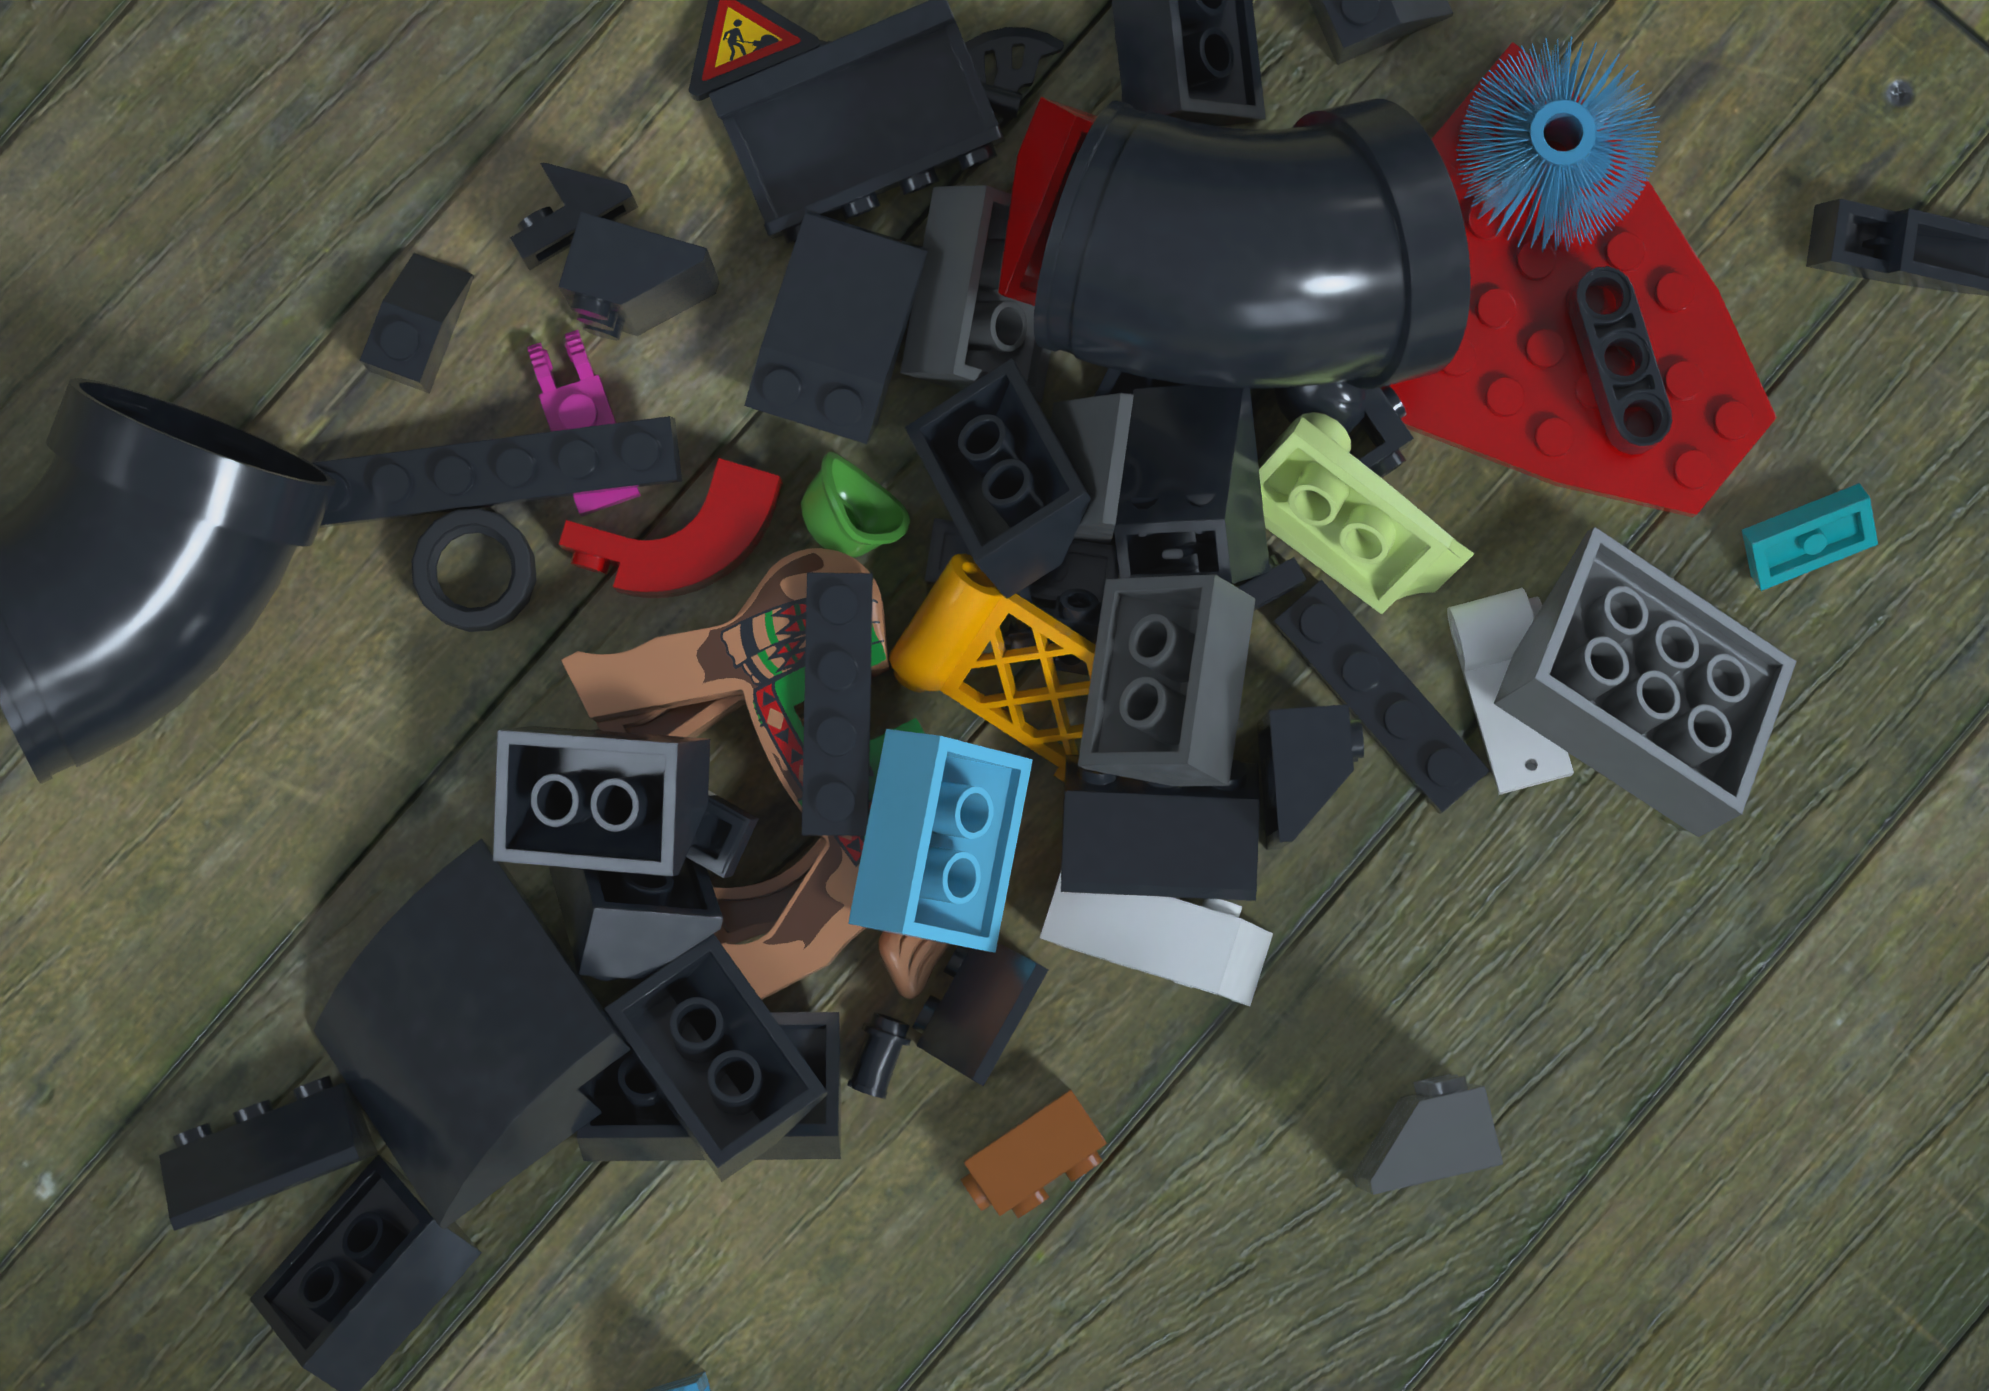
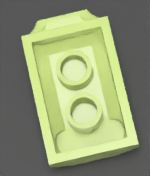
M1316 412L1302 414L1289 425L1258 460L1265 528L1380 614H1383L1396 600L1419 593H1435L1474 555V552L1449 535L1408 499L1350 454L1351 439L1346 429L1337 420Z

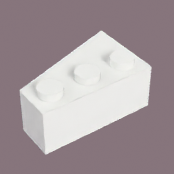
M1060 873L1040 938L1071 950L1251 1006L1273 933L1239 918L1242 906L1225 900L1204 899L1202 906L1179 900L1180 897L1061 892Z

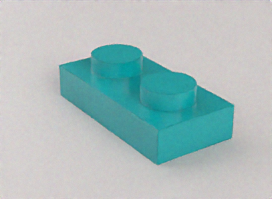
M1860 483L1742 529L1750 574L1761 591L1878 545L1871 499Z

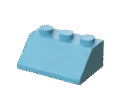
M886 729L848 924L995 953L1033 759L943 736Z

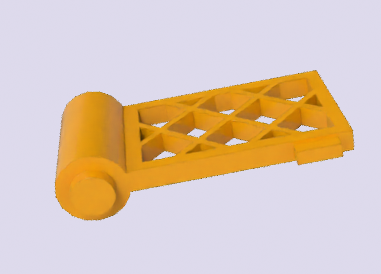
M956 554L950 559L891 650L889 661L894 669V676L904 687L914 692L921 693L940 690L1058 766L1054 776L1064 782L1066 755H1078L1074 739L1082 738L1084 724L1070 725L1064 698L1089 694L1096 645L1018 594H1014L1006 599L978 567L971 555ZM1008 613L1032 628L1036 646L1006 650L1000 625ZM1048 638L1055 643L1049 644ZM989 641H991L993 652L981 654ZM1073 654L1086 662L1090 681L1060 685L1053 657ZM1040 659L1047 687L1017 691L1010 663ZM997 665L1004 693L985 696L963 681L971 669ZM1051 700L1058 728L1038 730L1025 722L1021 704Z

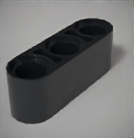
M1609 266L1596 267L1587 272L1571 291L1568 300L1569 315L1606 435L1611 444L1619 451L1631 455L1643 454L1656 446L1670 431L1673 421L1670 403L1633 285L1628 276L1619 269ZM1602 286L1611 291L1616 299L1615 312L1601 315L1590 309L1585 296L1587 288ZM1619 346L1628 350L1635 362L1633 374L1620 376L1610 371L1605 363L1604 354L1606 349ZM1629 407L1645 409L1653 419L1654 429L1652 435L1649 437H1637L1631 434L1624 425L1623 416L1625 409Z

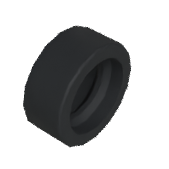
M481 508L454 510L434 520L418 539L411 560L413 586L423 606L446 625L467 632L492 631L514 620L529 603L537 580L535 555L526 537L502 515ZM481 533L495 538L505 547L511 559L512 575L507 589L498 600L484 607L468 608L454 603L444 594L438 582L437 564L441 552L452 540L464 534Z

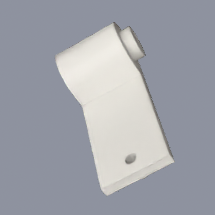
M1523 588L1447 608L1451 635L1499 795L1568 777L1574 773L1567 751L1494 704L1512 656L1542 607L1539 597L1528 599Z

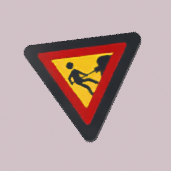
M708 0L690 80L689 93L695 101L709 98V94L820 47L819 39L757 0Z

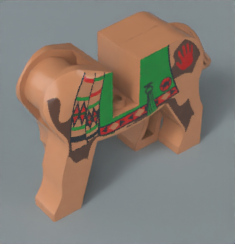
M823 548L797 551L774 564L738 614L724 624L656 637L634 649L621 653L590 654L577 651L561 659L589 717L597 723L601 731L696 738L733 711L747 704L759 740L774 771L794 803L802 812L804 719L801 720L799 715L804 713L807 572H870L859 561L839 551ZM874 578L871 679L890 670L884 605ZM917 718L892 729L926 734ZM885 733L870 741L869 814ZM821 836L800 861L770 880L744 887L713 888L723 916L721 929L714 934L761 1000L829 966L841 950L866 929V927L848 924L865 837ZM883 931L879 938L878 949L879 955L899 995L906 999H914L925 988L935 964L950 944ZM761 937L760 939H758V940H756V941H753V942H750V943H746V942H748V941H751V940H754V939H757V938Z

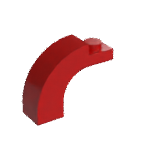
M718 458L710 488L701 510L686 527L677 533L656 540H635L566 520L559 545L564 551L573 553L570 564L605 575H607L610 565L619 567L613 588L620 594L642 598H668L685 595L719 581L737 568L753 552L771 522L783 483L778 475Z

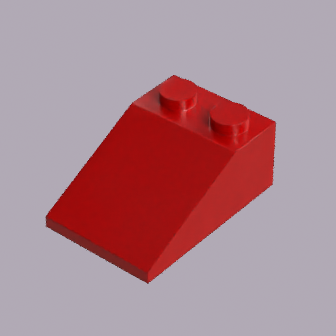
M1042 96L1040 97L1016 160L998 293L1035 306L1040 270L1055 213L1077 154L1098 116Z

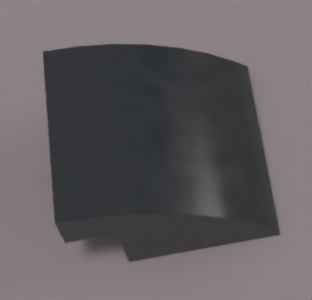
M482 838L437 873L379 930L355 959L335 988L313 1030L434 1220L443 1230L601 1114L602 1111L583 1084L631 1050L504 863L493 861V850Z

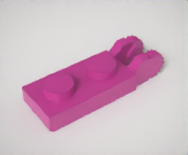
M579 330L565 334V347L570 361L575 365L580 381L557 388L552 373L553 365L548 351L543 348L541 342L527 347L537 380L543 394L539 395L551 431L616 423L599 374H594ZM636 487L574 495L573 498L579 515L582 517L640 497L641 494L639 488Z

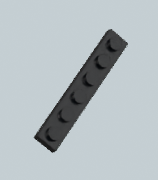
M671 416L313 462L314 465L326 471L337 482L319 528L682 482L676 421Z

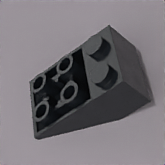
M1190 384L1135 388L1133 390V404L1114 528L1120 579L1215 574L1233 584L1270 572L1250 388H1222Z

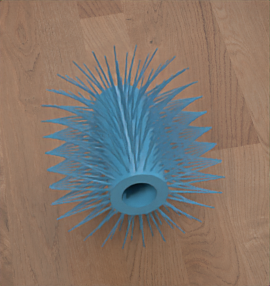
M1572 36L1570 42H1568V51L1566 48V52L1563 53V63L1561 59V65L1559 64L1558 39L1557 61L1556 45H1554L1555 73L1553 50L1551 65V56L1549 54L1547 38H1545L1549 61H1547L1544 43L1543 48L1548 79L1542 49L1541 55L1545 79L1540 54L1538 55V61L1533 43L1532 47L1537 67L1531 49L1529 50L1534 63V69L1529 55H1526L1521 45L1534 76L1533 79L1527 61H1524L1519 51L1530 75L1532 85L1528 79L1525 67L1522 66L1518 56L1517 59L1524 75L1511 55L1508 54L1517 67L1523 82L1508 60L1507 62L1515 75L1499 59L1514 82L1499 65L1498 67L1502 70L1511 86L1497 70L1495 71L1502 80L1493 72L1491 73L1504 89L1489 76L1487 77L1491 82L1482 77L1491 89L1482 83L1480 84L1493 97L1480 88L1478 89L1482 91L1481 93L1474 91L1478 93L1476 95L1486 102L1474 96V100L1470 99L1474 106L1468 105L1470 106L1469 108L1480 114L1467 110V113L1470 115L1466 114L1465 117L1478 122L1463 120V122L1468 124L1461 125V127L1469 130H1460L1480 136L1459 135L1470 138L1459 139V141L1478 142L1480 144H1458L1457 146L1476 148L1456 149V151L1475 152L1458 154V156L1483 155L1467 159H1456L1462 161L1480 160L1460 164V166L1490 161L1481 165L1458 169L1469 170L1488 166L1475 171L1457 174L1467 175L1474 173L1473 176L1463 178L1462 180L1471 178V180L1461 183V185L1468 182L1472 184L1492 176L1469 187L1468 189L1486 182L1466 192V194L1483 187L1482 189L1464 197L1465 199L1483 191L1476 195V198L1494 187L1473 201L1475 202L1488 194L1472 205H1476L1485 198L1489 199L1483 204L1484 207L1481 209L1483 214L1477 219L1495 206L1494 213L1491 215L1492 220L1487 224L1488 226L1515 198L1506 211L1497 234L1532 188L1509 234L1508 239L1510 238L1533 193L1538 188L1517 247H1519L1530 225L1542 193L1531 243L1532 248L1537 235H1539V231H1541L1544 219L1542 252L1543 248L1548 244V235L1550 239V233L1552 235L1553 230L1555 233V251L1557 250L1556 222L1558 246L1559 230L1561 242L1562 224V237H1564L1566 250L1568 251L1565 233H1567L1569 247L1570 242L1566 216L1571 242L1573 243L1568 211L1573 236L1575 238V229L1580 246L1577 226L1582 242L1584 240L1580 231L1579 221L1585 238L1587 236L1590 244L1592 243L1587 233L1590 232L1594 240L1590 231L1591 227L1595 235H1597L1588 214L1598 231L1603 235L1590 209L1605 232L1606 229L1598 216L1609 228L1610 226L1601 212L1614 227L1615 225L1604 208L1616 221L1617 219L1612 212L1623 220L1612 205L1623 215L1625 214L1621 208L1629 213L1624 204L1630 208L1632 207L1622 196L1634 204L1633 199L1637 200L1638 198L1626 189L1640 196L1641 193L1638 191H1643L1644 188L1641 186L1646 185L1634 178L1646 182V180H1649L1644 177H1650L1635 170L1653 172L1643 167H1656L1646 163L1655 161L1634 156L1658 157L1645 154L1647 152L1655 153V151L1632 148H1658V146L1639 144L1661 143V141L1643 140V138H1657V136L1630 137L1660 132H1633L1654 128V126L1623 131L1640 125L1656 123L1657 121L1630 126L1626 125L1660 117L1638 119V117L1653 113L1649 112L1640 115V112L1655 108V106L1647 109L1641 108L1621 116L1647 104L1644 103L1626 111L1630 107L1649 99V97L1630 105L1631 103L1652 93L1650 92L1632 100L1639 96L1638 94L1621 104L1642 89L1625 99L1624 97L1645 85L1642 84L1627 94L1626 91L1630 88L1628 83L1636 77L1634 75L1637 72H1635L1621 85L1616 86L1620 82V76L1626 71L1624 69L1628 64L1597 96L1606 83L1608 75L1620 54L1617 55L1581 105L1608 50L1605 51L1578 103L1576 102L1597 42L1585 64L1572 97L1584 42L1582 41L1569 75ZM1527 94L1529 95V97H1530V99L1532 100L1533 104H1532V103L1530 102V100L1528 99ZM1506 96L1511 98L1519 106V108L1513 105ZM1505 102L1511 105L1515 110L1509 108ZM1498 105L1506 108L1510 113L1503 111ZM1491 109H1494V110H1497V111H1499V112H1502V113L1505 114L1508 118H1505V117L1500 116L1499 114H1497L1496 112H1494V111L1491 110ZM1491 115L1497 116L1503 119L1505 122L1498 121ZM1634 115V116H1632V117H1630V118H1627V119H1625V120L1619 121V120H1621V119H1623V118H1625V117H1627V116ZM1487 121L1499 123L1503 127L1495 126ZM1487 128H1496L1503 132H1495ZM1485 133L1498 134L1503 137H1493ZM1619 139L1623 140V141H1616V142H1608V140H1619ZM1487 140H1499L1501 142H1491ZM1632 140H1634V141H1644V142H1627V141H1632ZM1546 141L1559 142L1567 151H1557L1551 148ZM1629 145H1631V146H1643V147H1624V146H1629ZM1613 149H1615V150H1623V151H1628V152H1616V151H1614ZM1496 150H1507L1505 152H1490ZM1627 153H1638V154H1642V155H1634V154H1627ZM1608 154L1621 155L1630 159L1616 158ZM1612 160H1618L1627 164L1615 163ZM1611 165L1619 166L1627 171L1615 169ZM1607 169L1614 170L1622 176H1624L1625 178L1617 176L1608 171ZM1495 171V172L1490 173V174H1488V175H1486V176L1479 177V176L1484 175V174H1486V173H1488V172ZM1606 174L1614 176L1621 182L1610 179ZM1602 178L1609 180V181L1612 182L1617 188H1615L1614 186H1612V185L1606 183ZM1598 181L1604 183L1610 191L1604 188ZM1593 183L1601 187L1608 196L1599 191ZM1591 188H1593L1597 192L1599 197L1593 192ZM1581 189L1585 192V194H1586L1588 200L1586 199V197H1585L1584 194L1582 193ZM1582 208H1583V210H1584V212H1585V214H1586V217H1587V220H1588L1590 229H1589L1588 224H1587V222H1586V220H1585V218H1584V215H1583V212H1582ZM1558 211H1559V229H1558ZM1579 212H1580V214H1581V216H1582V218H1583V220H1584V223H1585L1587 232H1586V230H1585V228H1584V226H1583V223H1582V221H1581Z

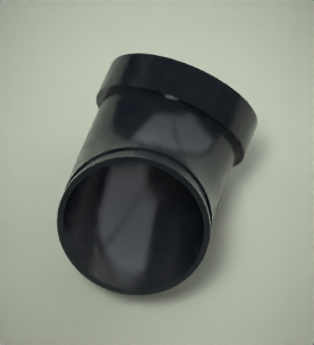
M1375 98L1313 111L1302 116L1292 128L1272 130L1237 129L1200 124L1157 112H1142L1134 109L1128 103L1114 100L1104 107L1091 126L1069 173L1055 213L1036 292L1034 308V336L1036 343L1039 347L1056 352L1061 350L1074 354L1076 359L1136 376L1181 384L1222 388H1290L1345 381L1356 388L1375 389L1438 373L1452 361L1460 347L1467 325L1470 306L1471 274L1468 242L1453 183L1437 148L1424 128L1407 110L1387 99Z
M74 378L69 381L46 440L47 446L55 453L50 466L29 495L14 509L0 518V707L40 784L53 779L52 775L73 765L79 767L136 737L178 707L219 669L252 629L277 590L297 546H311L313 544L337 483L330 474L278 445L177 404L100 381Z

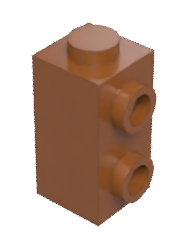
M1068 1089L966 1158L964 1164L970 1173L960 1180L981 1211L992 1205L999 1216L1012 1209L1016 1217L1020 1218L1050 1197L1043 1187L1065 1173L1069 1180L1073 1182L1100 1164L1103 1160L1097 1150L1105 1146L1107 1142L1072 1090Z

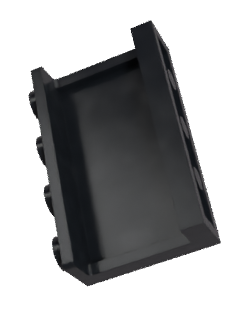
M928 0L709 94L718 118L723 121L764 219V227L768 237L775 239L783 235L787 245L796 242L806 211L827 217L842 210L845 220L857 217L880 206L877 195L898 186L901 187L904 195L919 191L939 181L936 170L959 161L963 171L983 164L997 157L994 146L1005 142V138L947 0Z

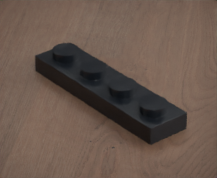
M807 572L802 798L803 836L865 837L869 819L873 573Z
M1322 579L1272 622L1343 704H1349L1351 714L1356 719H1361L1362 726L1439 814L1443 813L1490 772Z

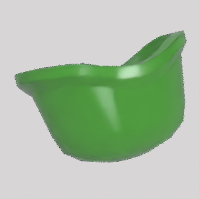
M831 451L823 457L822 469L808 486L801 501L803 520L814 540L824 549L839 551L853 558L862 556L882 544L897 541L909 529V514L901 502L861 469Z

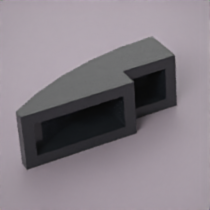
M1840 198L1816 204L1814 207L1806 267L1893 284L1989 296V227L1910 208L1892 211Z

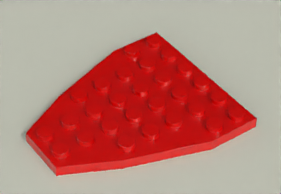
M1512 42L1509 45V47L1504 51V53L1499 57V59H1501L1504 62V64L1510 69V71L1515 75L1512 68L1507 62L1508 60L1511 66L1514 68L1517 75L1519 76V78L1521 79V81L1523 82L1517 67L1515 66V64L1513 63L1508 54L1511 55L1514 62H1516L1518 68L1524 75V72L1517 59L1518 56L1522 66L1525 67L1528 79L1532 85L1530 75L1520 56L1519 51L1521 52L1524 61H1527L1530 73L1534 79L1532 69L1528 63V60L1523 50L1514 42ZM1529 55L1532 67L1534 69L1532 57ZM1498 59L1489 70L1493 72L1500 80H1502V78L1495 71L1497 70L1499 74L1511 86L1508 79L1506 78L1502 70L1498 67V65L1504 70V72L1511 78L1513 82L1514 80L1510 76L1509 72L1507 71L1503 63ZM1542 66L1543 75L1545 79L1544 67ZM1488 71V72L1484 75L1483 78H1485L1486 80H1488L1489 82H1491V80L1487 77V76H1489V77H1490L1493 81H1495L1502 89H1504V88L1499 84V82L1494 78V76H1493V74H1492L1491 72ZM1481 79L1431 139L1453 183L1467 236L1471 274L1470 306L1467 325L1457 353L1444 369L1429 376L1389 385L1397 394L1406 410L1407 415L1401 418L1407 429L1554 486L1693 518L1701 511L1777 418L1723 298L1653 186L1647 180L1645 182L1634 178L1646 185L1641 186L1644 188L1643 191H1638L1641 193L1640 196L1626 189L1638 198L1637 200L1633 199L1635 204L1622 196L1632 207L1630 208L1624 204L1629 213L1621 208L1625 214L1623 215L1612 205L1623 220L1612 212L1617 219L1616 221L1604 208L1615 225L1614 227L1601 212L1610 226L1609 228L1598 216L1606 232L1590 209L1603 235L1598 231L1588 214L1597 235H1595L1592 227L1590 229L1586 214L1582 208L1584 218L1594 237L1593 240L1590 232L1587 233L1592 244H1590L1587 236L1585 238L1580 221V231L1584 242H1582L1578 226L1577 232L1581 246L1575 229L1574 238L1568 211L1573 241L1572 243L1566 216L1570 242L1569 247L1567 233H1565L1568 251L1566 250L1564 237H1562V224L1561 242L1559 230L1558 246L1556 222L1557 250L1555 251V233L1553 230L1552 235L1550 233V239L1548 235V244H1546L1542 252L1544 219L1541 231H1539V235H1537L1531 248L1542 193L1530 225L1519 247H1517L1538 188L1533 193L1509 239V234L1532 188L1498 234L1499 226L1504 219L1506 211L1515 198L1488 226L1487 224L1490 222L1489 220L1494 213L1495 206L1477 219L1480 216L1479 213L1483 211L1481 210L1484 207L1483 204L1489 199L1486 201L1484 199L1476 205H1472L1488 194L1475 202L1473 201L1494 187L1476 198L1475 196L1483 191L1465 199L1464 197L1482 189L1483 187L1466 194V192L1486 182L1468 189L1469 187L1492 176L1472 184L1468 182L1461 185V183L1471 180V178L1462 180L1463 178L1473 176L1474 173L1467 175L1457 174L1475 171L1488 166L1469 170L1458 169L1473 167L1490 161L1460 166V164L1480 160L1462 161L1456 159H1467L1483 155L1458 156V154L1475 152L1456 151V149L1476 148L1457 146L1458 144H1480L1478 142L1459 141V139H1470L1459 135L1480 136L1460 130H1469L1461 127V125L1468 124L1463 122V120L1478 122L1465 117L1466 114L1470 115L1467 113V110L1480 114L1469 108L1470 106L1468 105L1474 106L1470 99L1474 100V96L1486 102L1476 95L1478 93L1474 91L1481 93L1482 91L1478 89L1480 88L1493 97L1480 84L1482 83L1491 89L1485 80ZM1527 94L1528 99H1529L1530 102L1533 104L1532 100L1530 99L1529 95ZM1578 95L1577 100H1576L1577 103H1578V101H1579V99H1580V96H1579V95ZM1506 96L1513 105L1519 108V106L1511 98ZM1505 102L1509 108L1515 110L1511 105ZM1498 105L1503 111L1510 113L1506 108ZM1491 109V110H1493L1494 112H1496L1497 114H1499L1500 116L1505 117V118H1508V117H1507L1505 114H1503L1502 112H1499V111H1497V110ZM1491 115L1492 117H1494V118L1497 119L1498 121L1505 122L1503 119H1501V118H1499V117H1497V116ZM1487 121L1495 126L1503 127L1499 123ZM1487 128L1495 132H1503L1496 128ZM1485 133L1493 137H1503L1498 134ZM1619 139V140H1608V142L1623 141V140H1621V139ZM1487 140L1491 142H1501L1499 140ZM1546 141L1551 148L1557 151H1567L1559 142ZM1613 149V150L1616 151V152H1628V151L1615 150V149ZM1496 150L1490 152H1505L1507 150ZM1608 154L1616 158L1630 159L1621 155ZM1612 160L1615 163L1627 164L1618 160ZM1611 165L1615 169L1627 171L1619 166ZM1607 169V170L1610 171L1611 173H1613V174H1615V175H1617V176H1620V177L1625 178L1624 176H1622V175L1619 174L1618 172H1616V171H1614V170ZM1495 171L1488 172V173H1486V174H1484V175H1481V176H1479V177L1486 176V175H1488V174H1490V173H1493V172H1495ZM1606 174L1610 179L1621 182L1614 176ZM1602 178L1606 183L1617 188L1612 182ZM1598 181L1604 188L1610 191L1604 183ZM1593 183L1599 191L1608 196L1601 187ZM1591 188L1593 192L1599 197L1597 192L1593 188ZM1581 189L1582 193L1584 194V196H1585L1586 199L1588 200V198H1587L1585 192ZM1558 211V229H1559V211ZM1579 212L1581 221H1582L1583 226H1584V228H1585V230H1586V232H1587V229H1586L1584 220H1583V218H1582V216H1581V214H1580V212ZM1609 266L1619 269L1628 276L1633 285L1670 403L1673 420L1670 431L1656 446L1643 454L1631 455L1619 451L1611 444L1606 435L1569 315L1568 300L1571 291L1587 272L1596 267ZM1602 286L1587 288L1585 296L1590 309L1601 315L1615 312L1616 299L1611 291ZM1619 346L1606 349L1604 354L1605 363L1610 371L1620 376L1633 374L1635 362L1628 350ZM1639 407L1625 409L1623 418L1627 430L1637 437L1651 436L1654 429L1651 415L1645 409Z

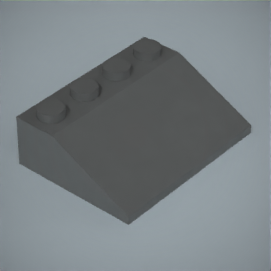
M1593 527L1585 534L1516 648L1494 704L1695 836L1700 837L1743 814L1797 661L1596 527Z

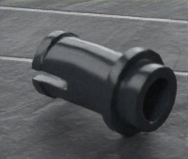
M874 1012L871 1022H864L862 1030L867 1032L847 1086L862 1093L886 1099L887 1089L902 1046H909L912 1040L907 1037L910 1025L893 1017Z

